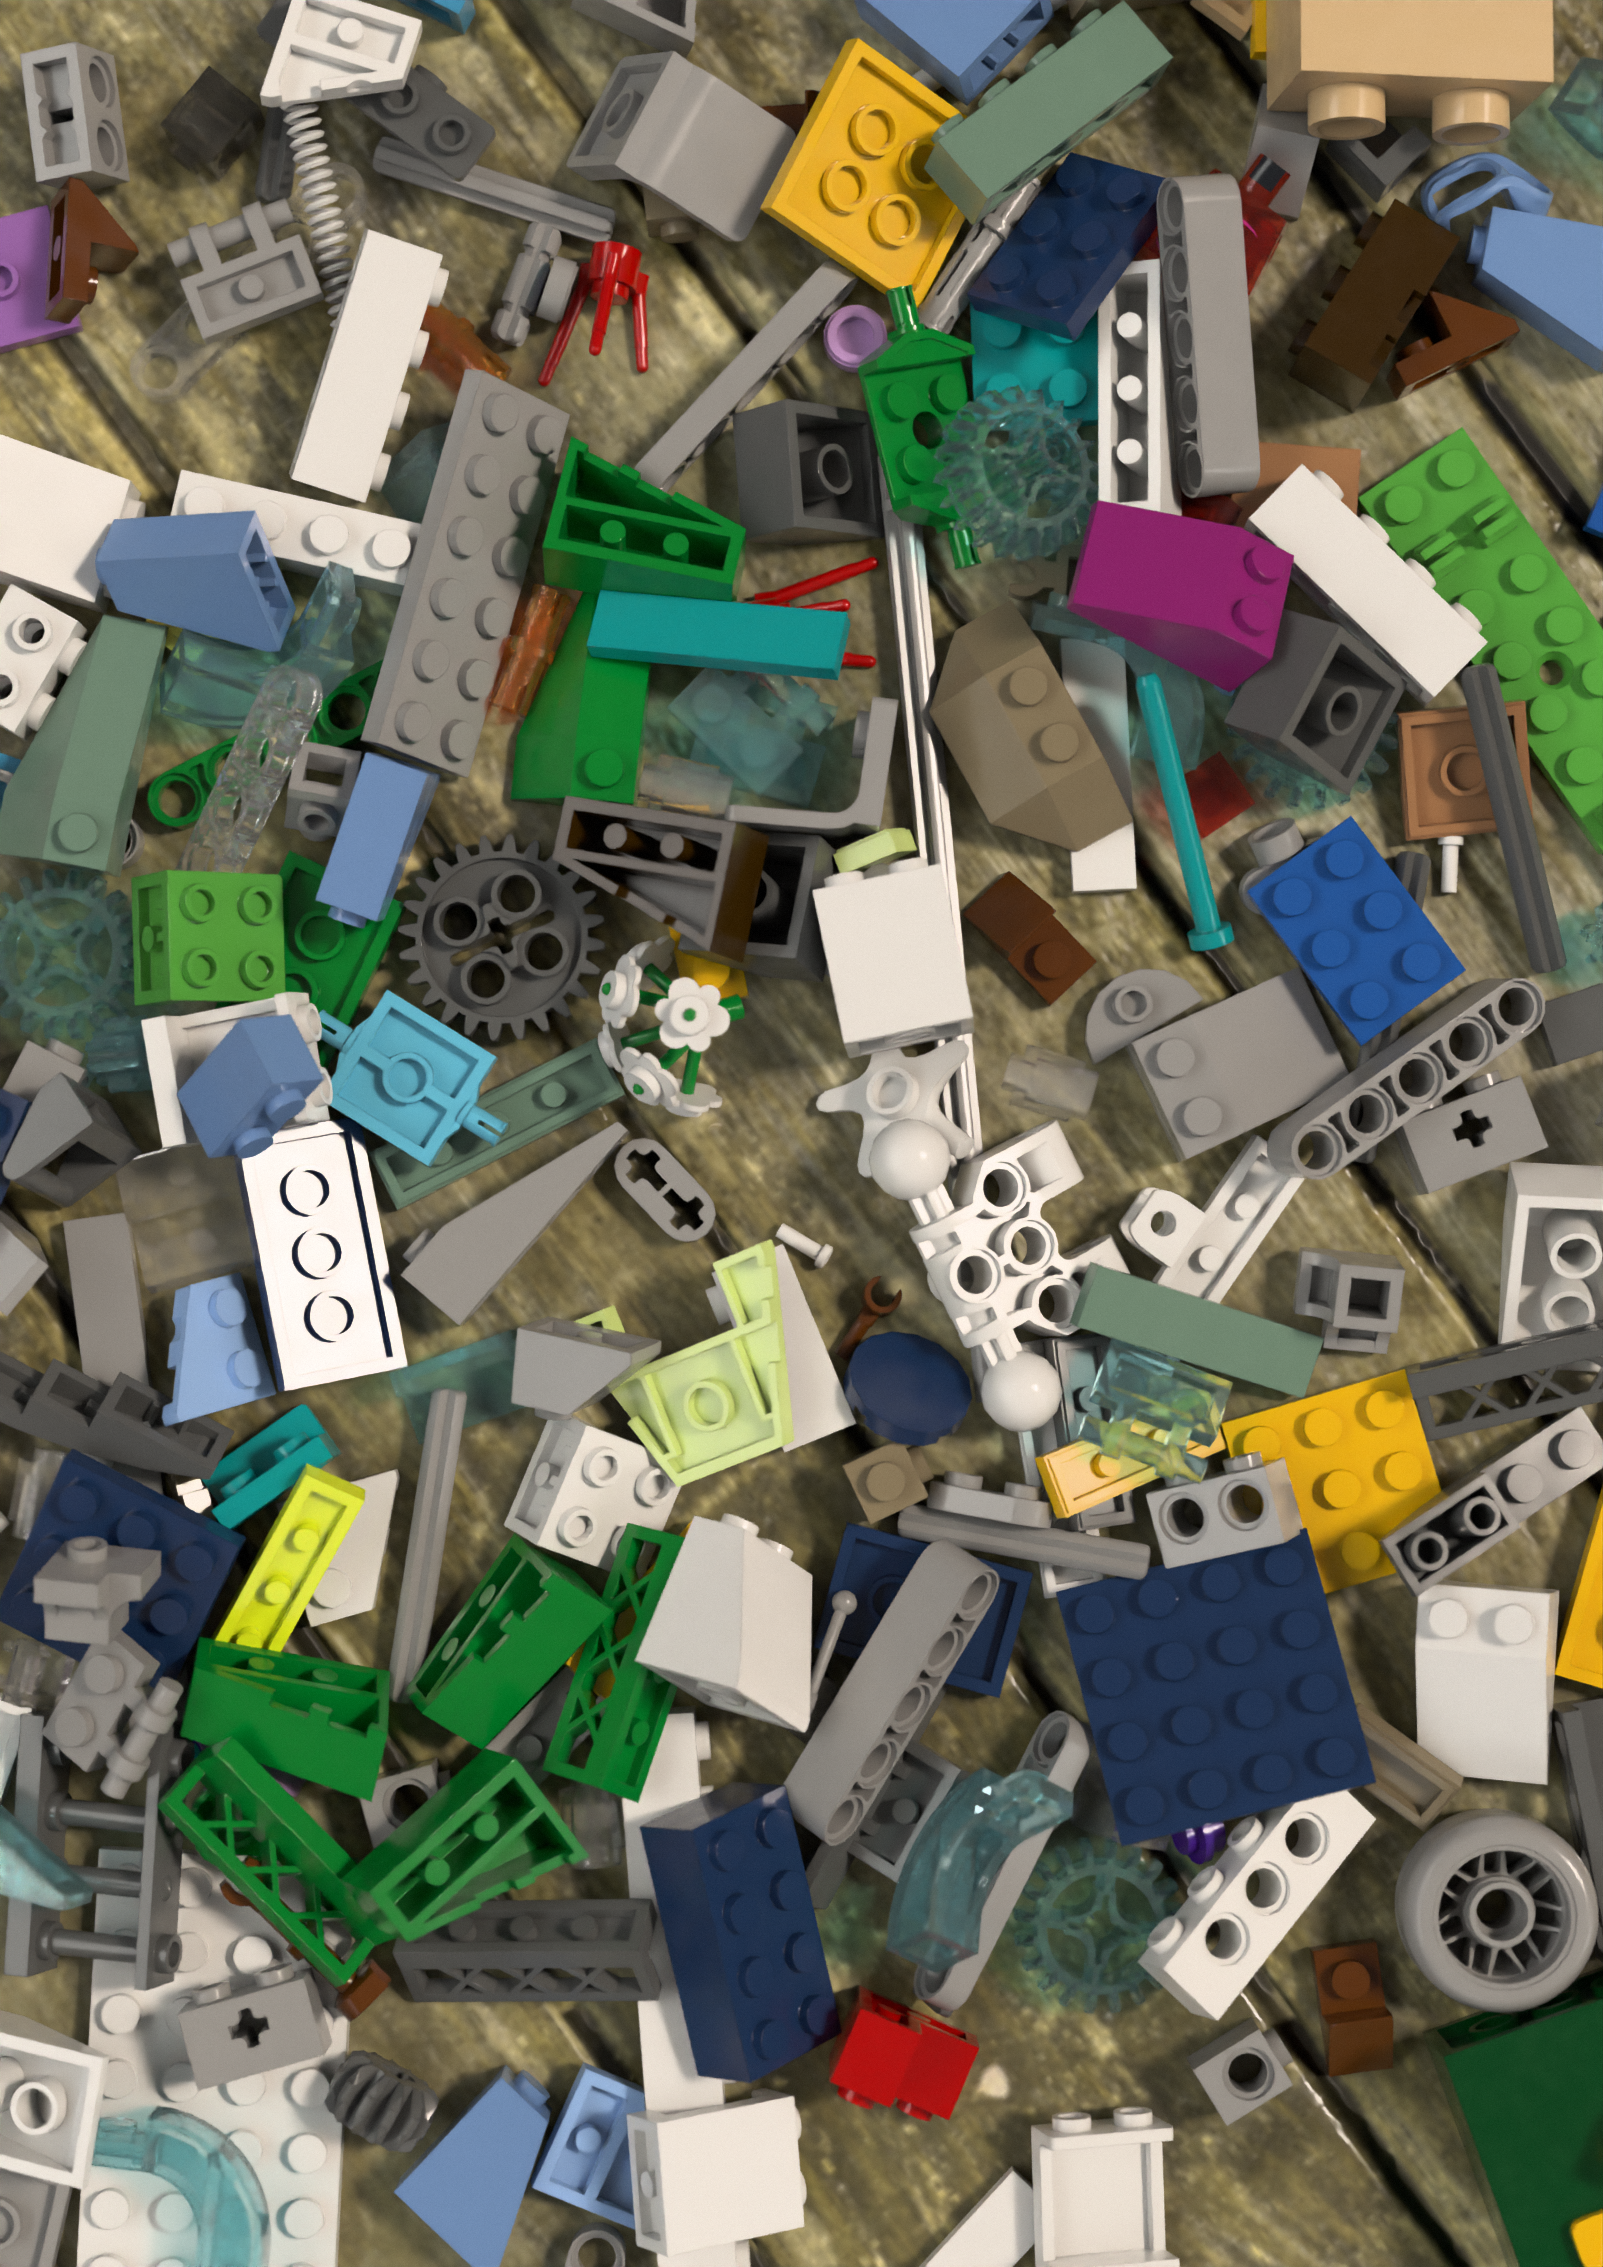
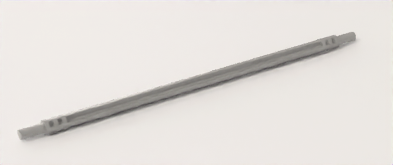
M878 456L915 845L917 847L916 858H926L928 866L940 863L942 865L966 979L943 738L929 714L938 685L922 525L901 521L893 512L880 457ZM972 1033L934 1041L935 1049L953 1040H963L969 1046V1056L954 1072L940 1094L941 1112L944 1116L974 1139L973 1148L964 1158L957 1159L950 1154L951 1162L947 1172L950 1199L960 1165L983 1153ZM985 1177L983 1181V1192L985 1198L988 1200ZM963 1260L957 1268V1280L961 1288L967 1292L974 1283V1272L971 1265L966 1260ZM977 1345L970 1347L975 1400L976 1403L982 1402L980 1388L988 1366Z

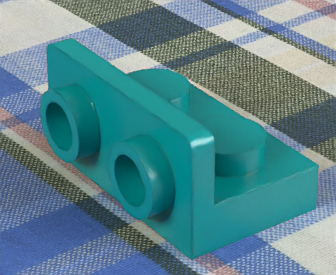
M307 1404L298 1405L220 1460L210 1480L202 1479L219 1504L211 1511L221 1525L231 1530L239 1527L290 1491L295 1486L306 1464L321 1469L342 1454Z

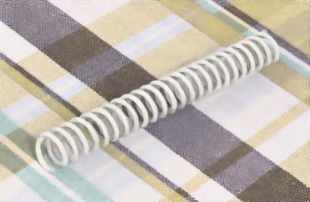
M316 104L281 106L282 110L292 112L283 121L289 125H295L286 134L290 137L298 138L292 141L289 146L293 150L300 151L294 155L292 160L303 164L297 168L295 173L299 176H308L302 179L298 186L302 189H311L306 191L301 197L306 202H313L307 205L304 211L307 214L316 215L310 218L307 224L311 227H321L314 230L310 235L314 240H323L315 244L313 250L317 253H326L319 256L315 261L319 265L328 266L322 269L318 275L322 278H333L324 282L321 287L326 291H335L325 297L327 303L337 304L331 307L327 313L331 316H338L343 297L340 296L345 294L347 284L338 283L349 280L352 270L333 271L350 266L354 260L351 258L331 259L349 252L351 247L348 245L328 246L345 240L348 234L345 232L323 234L343 227L345 224L343 220L321 221L340 214L342 211L340 207L318 208L338 200L339 196L336 194L316 195L333 189L336 183L333 181L311 183L331 176L334 171L330 168L308 170L328 163L331 158L328 156L305 157L323 151L328 146L325 143L303 144L322 137L325 133L324 131H300L320 124L322 119L319 117L295 119L317 111L319 106ZM336 319L333 320L330 324V326L333 328L335 326Z

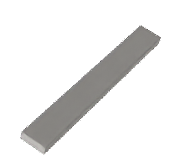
M125 1212L63 1221L83 1374L111 1388L119 1372H122L153 1388L130 1213ZM113 1461L112 1469L167 1496L164 1472L146 1470ZM189 1659L178 1680V1683L184 1690L175 1705L177 1717L174 1721H182L184 1704L191 1676ZM133 1714L129 1719L130 1729H132L134 1724L136 1723Z

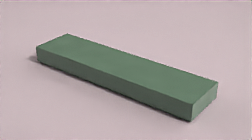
M594 1038L478 1098L477 1106L501 1121L508 1123L504 1134L484 1122L480 1123L481 1126L501 1138L495 1147H492L490 1143L462 1127L461 1130L447 1140L431 1167L390 1142L369 1154L397 1210H401L626 1096L613 1069L605 1063L600 1053L598 1039Z
M1091 1261L1069 1322L1082 1329L1300 1398L1305 1396L1324 1341L1323 1337Z

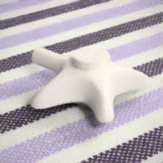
M963 1040L950 1041L917 1057H905L901 1048L873 1053L866 1072L858 1079L846 1085L827 1090L818 1097L816 1106L819 1111L828 1113L855 1112L862 1115L864 1121L863 1138L857 1164L861 1175L866 1178L872 1177L868 1158L874 1139L879 1132L891 1122L905 1118L921 1120L935 1127L947 1141L949 1153L957 1159H962L970 1153L974 1145V1139L948 1120L939 1108L940 1094L945 1085L969 1056V1046Z

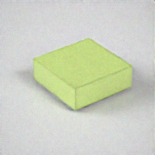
M892 828L882 830L836 850V854H833L840 873L850 871H862L864 873L872 865L886 864L917 851V847L910 829Z

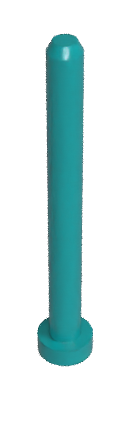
M1155 672L1145 673L1138 676L1136 690L1196 927L1187 933L1190 947L1193 951L1215 949L1227 945L1234 940L1232 926L1230 922L1220 921L1161 679Z

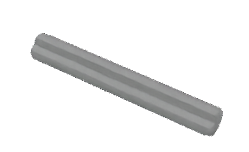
M384 136L376 146L373 169L379 174L531 223H544L562 233L593 243L609 241L613 234L616 223V211L613 208L477 164L474 165L463 181L457 182L399 139Z
M916 1503L900 1510L898 1534L909 1539L931 1543L939 1539H947L960 1548L1137 1580L1143 1579L1147 1575L1151 1553L1150 1547L1146 1544L1056 1528L1045 1529L942 1511Z

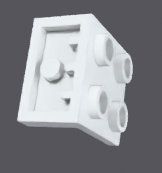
M574 1415L569 1420H548L504 1526L540 1547L611 1572L627 1523L663 1531L681 1486L677 1487L657 1460L643 1445L603 1431ZM644 1543L635 1568L639 1579L647 1570L656 1548L655 1545Z

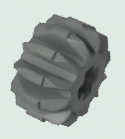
M364 2050L352 2051L346 2062L341 2063L329 2085L330 2090L324 2101L329 2112L334 2114L336 2121L350 2128L353 2134L364 2137L370 2144L376 2143L388 2151L412 2152L418 2141L424 2138L432 2124L434 2112L439 2103L435 2091L429 2088L426 2081L412 2074L411 2070L401 2067L393 2059L388 2060L376 2052L368 2053Z

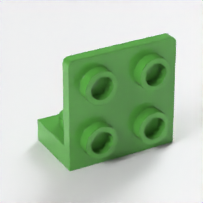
M164 870L131 878L135 1006H163L188 1001L249 1003L274 998L275 994L285 992L283 884L280 875Z

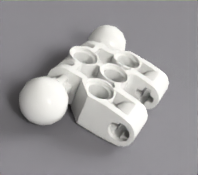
M905 1118L891 1122L874 1139L868 1158L872 1178L884 1192L897 1199L908 1200L919 1224L908 1232L916 1244L928 1271L927 1280L929 1288L934 1296L943 1302L950 1319H952L959 1333L963 1346L970 1348L978 1345L987 1363L988 1369L985 1371L980 1388L983 1407L996 1423L1009 1431L1027 1432L1040 1428L1057 1412L1062 1396L1059 1373L1043 1357L1031 1351H1023L1013 1328L1017 1327L1043 1337L1069 1335L1080 1329L1069 1322L1090 1261L1130 1274L1111 1234L1090 1240L1059 1255L1056 1234L1051 1226L1041 1218L1040 1208L1045 1201L1074 1186L1084 1178L1060 1125L1055 1119L1045 1122L961 1164L950 1199L943 1186L951 1162L947 1141L935 1127L921 1120ZM988 1173L995 1177L1000 1188L999 1198L994 1205L988 1202L983 1192V1181ZM1017 1231L1023 1235L1027 1244V1254L1021 1263L1015 1259L1011 1251V1239ZM963 1260H966L971 1265L974 1272V1283L967 1292L961 1288L957 1280V1268ZM1044 1289L1051 1293L1055 1303L1054 1312L1048 1320L1040 1313L1038 1306L1039 1297Z

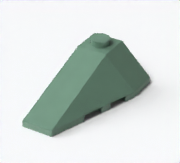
M103 615L4 791L0 812V855L120 878L168 633L167 626Z

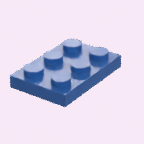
M1352 816L1348 817L1246 893L1359 1047L1366 1044L1466 971Z

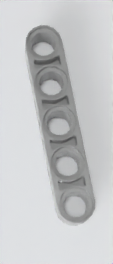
M1227 173L1167 177L1162 181L1157 194V222L1178 482L1182 491L1190 498L1250 492L1258 484L1260 452L1240 190L1234 177Z
M1490 978L1476 983L1278 1124L1271 1132L1267 1141V1156L1271 1165L1277 1172L1288 1177L1325 1179L1334 1175L1533 1032L1542 1022L1545 1014V999L1542 991L1534 982L1525 978ZM1504 993L1509 996L1511 1001V1012L1505 1021L1499 1012V1001ZM1455 1028L1460 1031L1462 1036V1047L1456 1057L1452 1054L1449 1047V1038ZM1407 1062L1413 1072V1082L1410 1089L1405 1093L1399 1083V1073ZM1358 1098L1363 1106V1119L1355 1129L1349 1120V1109L1351 1103ZM1308 1134L1314 1144V1151L1309 1162L1304 1165L1298 1156V1146L1300 1140Z
M939 1539L923 1551L784 1782L793 1819L830 1846L846 1841L855 1832L992 1604L999 1586V1576L995 1570L951 1541Z

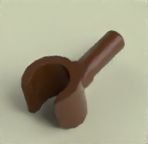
M882 1276L872 1278L863 1288L861 1293V1304L863 1307L857 1314V1319L834 1351L835 1354L846 1361L879 1317L890 1315L901 1302V1289L894 1296L889 1306L881 1307L872 1301L871 1290Z

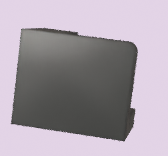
M1386 119V128L1383 132L1363 139L1329 140L1325 151L1378 203L1423 160L1432 142L1415 125L1402 135Z

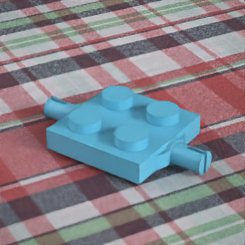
M386 990L371 1016L355 1029L326 1013L324 1009L319 1013L321 1022L336 1031L334 1035L322 1028L321 1040L341 1051L338 1057L336 1072L331 1078L333 1099L330 1106L429 1167L432 1166L447 1140L461 1130L462 1127L490 1143L492 1147L497 1145L501 1138L481 1126L480 1123L484 1122L502 1134L506 1131L508 1123L501 1121L476 1105L478 1103L480 1087L498 1060L496 1056L389 990Z

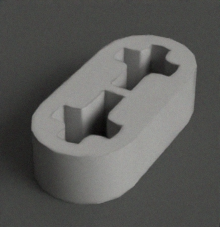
M646 1138L635 1139L621 1148L616 1156L614 1165L616 1178L650 1217L675 1240L692 1242L706 1236L714 1226L716 1218L715 1204L709 1194L681 1164L655 1140ZM637 1151L643 1156L649 1155L652 1151L658 1154L660 1160L656 1163L655 1170L667 1182L659 1192L644 1178L639 1179L635 1183L628 1178L627 1175L633 1168L628 1158L633 1152ZM672 1189L686 1202L693 1201L697 1197L704 1204L698 1213L704 1222L698 1229L694 1230L686 1224L678 1230L672 1225L671 1220L677 1213L664 1198Z

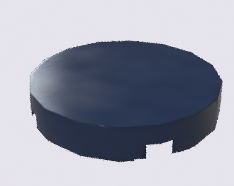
M892 1331L871 1336L856 1348L843 1377L845 1399L851 1409L854 1410L856 1405L858 1410L866 1417L863 1423L874 1433L898 1444L926 1446L937 1443L940 1437L946 1436L949 1433L951 1436L960 1428L972 1400L970 1380L959 1361L941 1345L917 1334Z

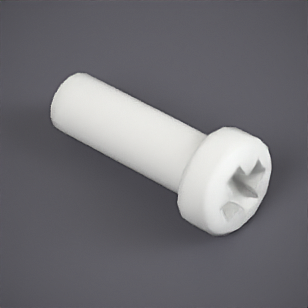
M1462 836L1438 837V845H1443L1441 892L1457 893L1459 845H1464V838Z
M784 1223L776 1234V1237L814 1259V1265L820 1269L825 1266L833 1252V1247L826 1243L823 1247Z

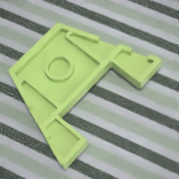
M772 1239L712 1263L737 1323L736 1328L646 1364L611 1392L631 1417L627 1424L677 1487L795 1441L776 1252ZM614 1305L574 1321L625 1333Z

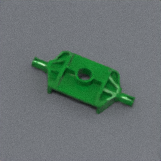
M900 286L885 292L886 296H888L897 330L888 333V341L864 358L858 365L857 370L893 512L901 521L935 527L937 533L947 532L955 564L954 568L955 570L964 569L982 563L979 559L973 531L970 526L974 524L973 517L979 516L1009 488L1007 478L990 481L978 430H975L974 413L961 365V360L976 354L974 345L933 328L925 329L924 323L919 322L920 319L912 291L913 286ZM914 419L919 421L925 428L928 440L926 447L919 444L914 436Z

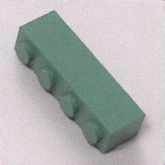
M1124 0L1104 15L1099 9L1090 12L1071 31L1070 36L1072 39L1059 49L1053 43L1045 46L1027 63L1024 68L1025 75L1013 84L1007 78L1002 79L991 87L979 100L978 106L980 109L966 119L961 114L954 115L933 134L931 141L935 146L924 169L973 226L1158 84L1173 57Z

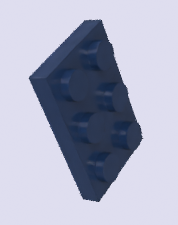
M1070 152L968 291L967 295L974 309L1075 341L1158 226L1157 194L1162 181L1166 178Z
M847 1521L813 1647L820 1649L834 1614L832 1606L833 1596L838 1591L847 1590L855 1595L857 1606L853 1613L846 1615L833 1652L858 1659L916 1561L930 1544ZM973 1556L997 1572L999 1576L998 1591L944 1683L1000 1698L1033 1573Z

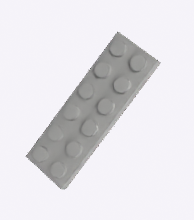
M465 369L361 737V740L449 775L464 778L469 777L570 414L483 370Z

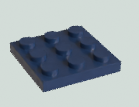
M72 1449L63 1459L0 1597V1622L81 1663L91 1644L45 1639L44 1608L42 1603H34V1577L65 1541L78 1537L102 1538L107 1542V1545L161 1551V1576L142 1600L129 1601V1621L121 1630L160 1662L157 1671L149 1683L153 1689H155L162 1677H168L178 1682L247 1537Z

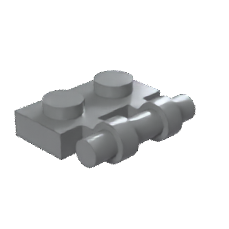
M286 198L265 206H261L260 201L242 207V215L208 227L205 221L188 228L190 235L167 243L176 268L199 259L204 270L184 278L180 282L206 345L325 300L300 235L297 234L277 243L275 242L272 231L295 222ZM253 238L257 248L256 251L222 263L219 251Z
M122 1630L109 1646L97 1644L89 1646L42 1731V1734L85 1772L102 1769L106 1762L109 1771L100 1787L105 1794L115 1799L124 1798L132 1782H138L144 1776L151 1762L148 1753L158 1735L167 1733L177 1717L175 1705L184 1690L177 1681L168 1677L160 1678L155 1689H153L149 1683L157 1671L160 1662ZM133 1714L136 1723L127 1737L122 1731Z

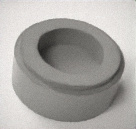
M556 255L537 310V317L554 323L562 320L578 273L579 266H576L577 262Z

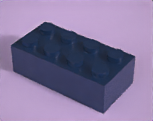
M732 1782L639 1826L698 2076L752 2083L841 2034V2024L786 1786Z

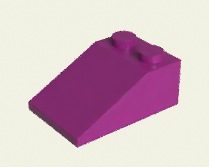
M1098 500L1091 507L1066 609L1228 692H1232L1272 660L1294 555L1241 527Z

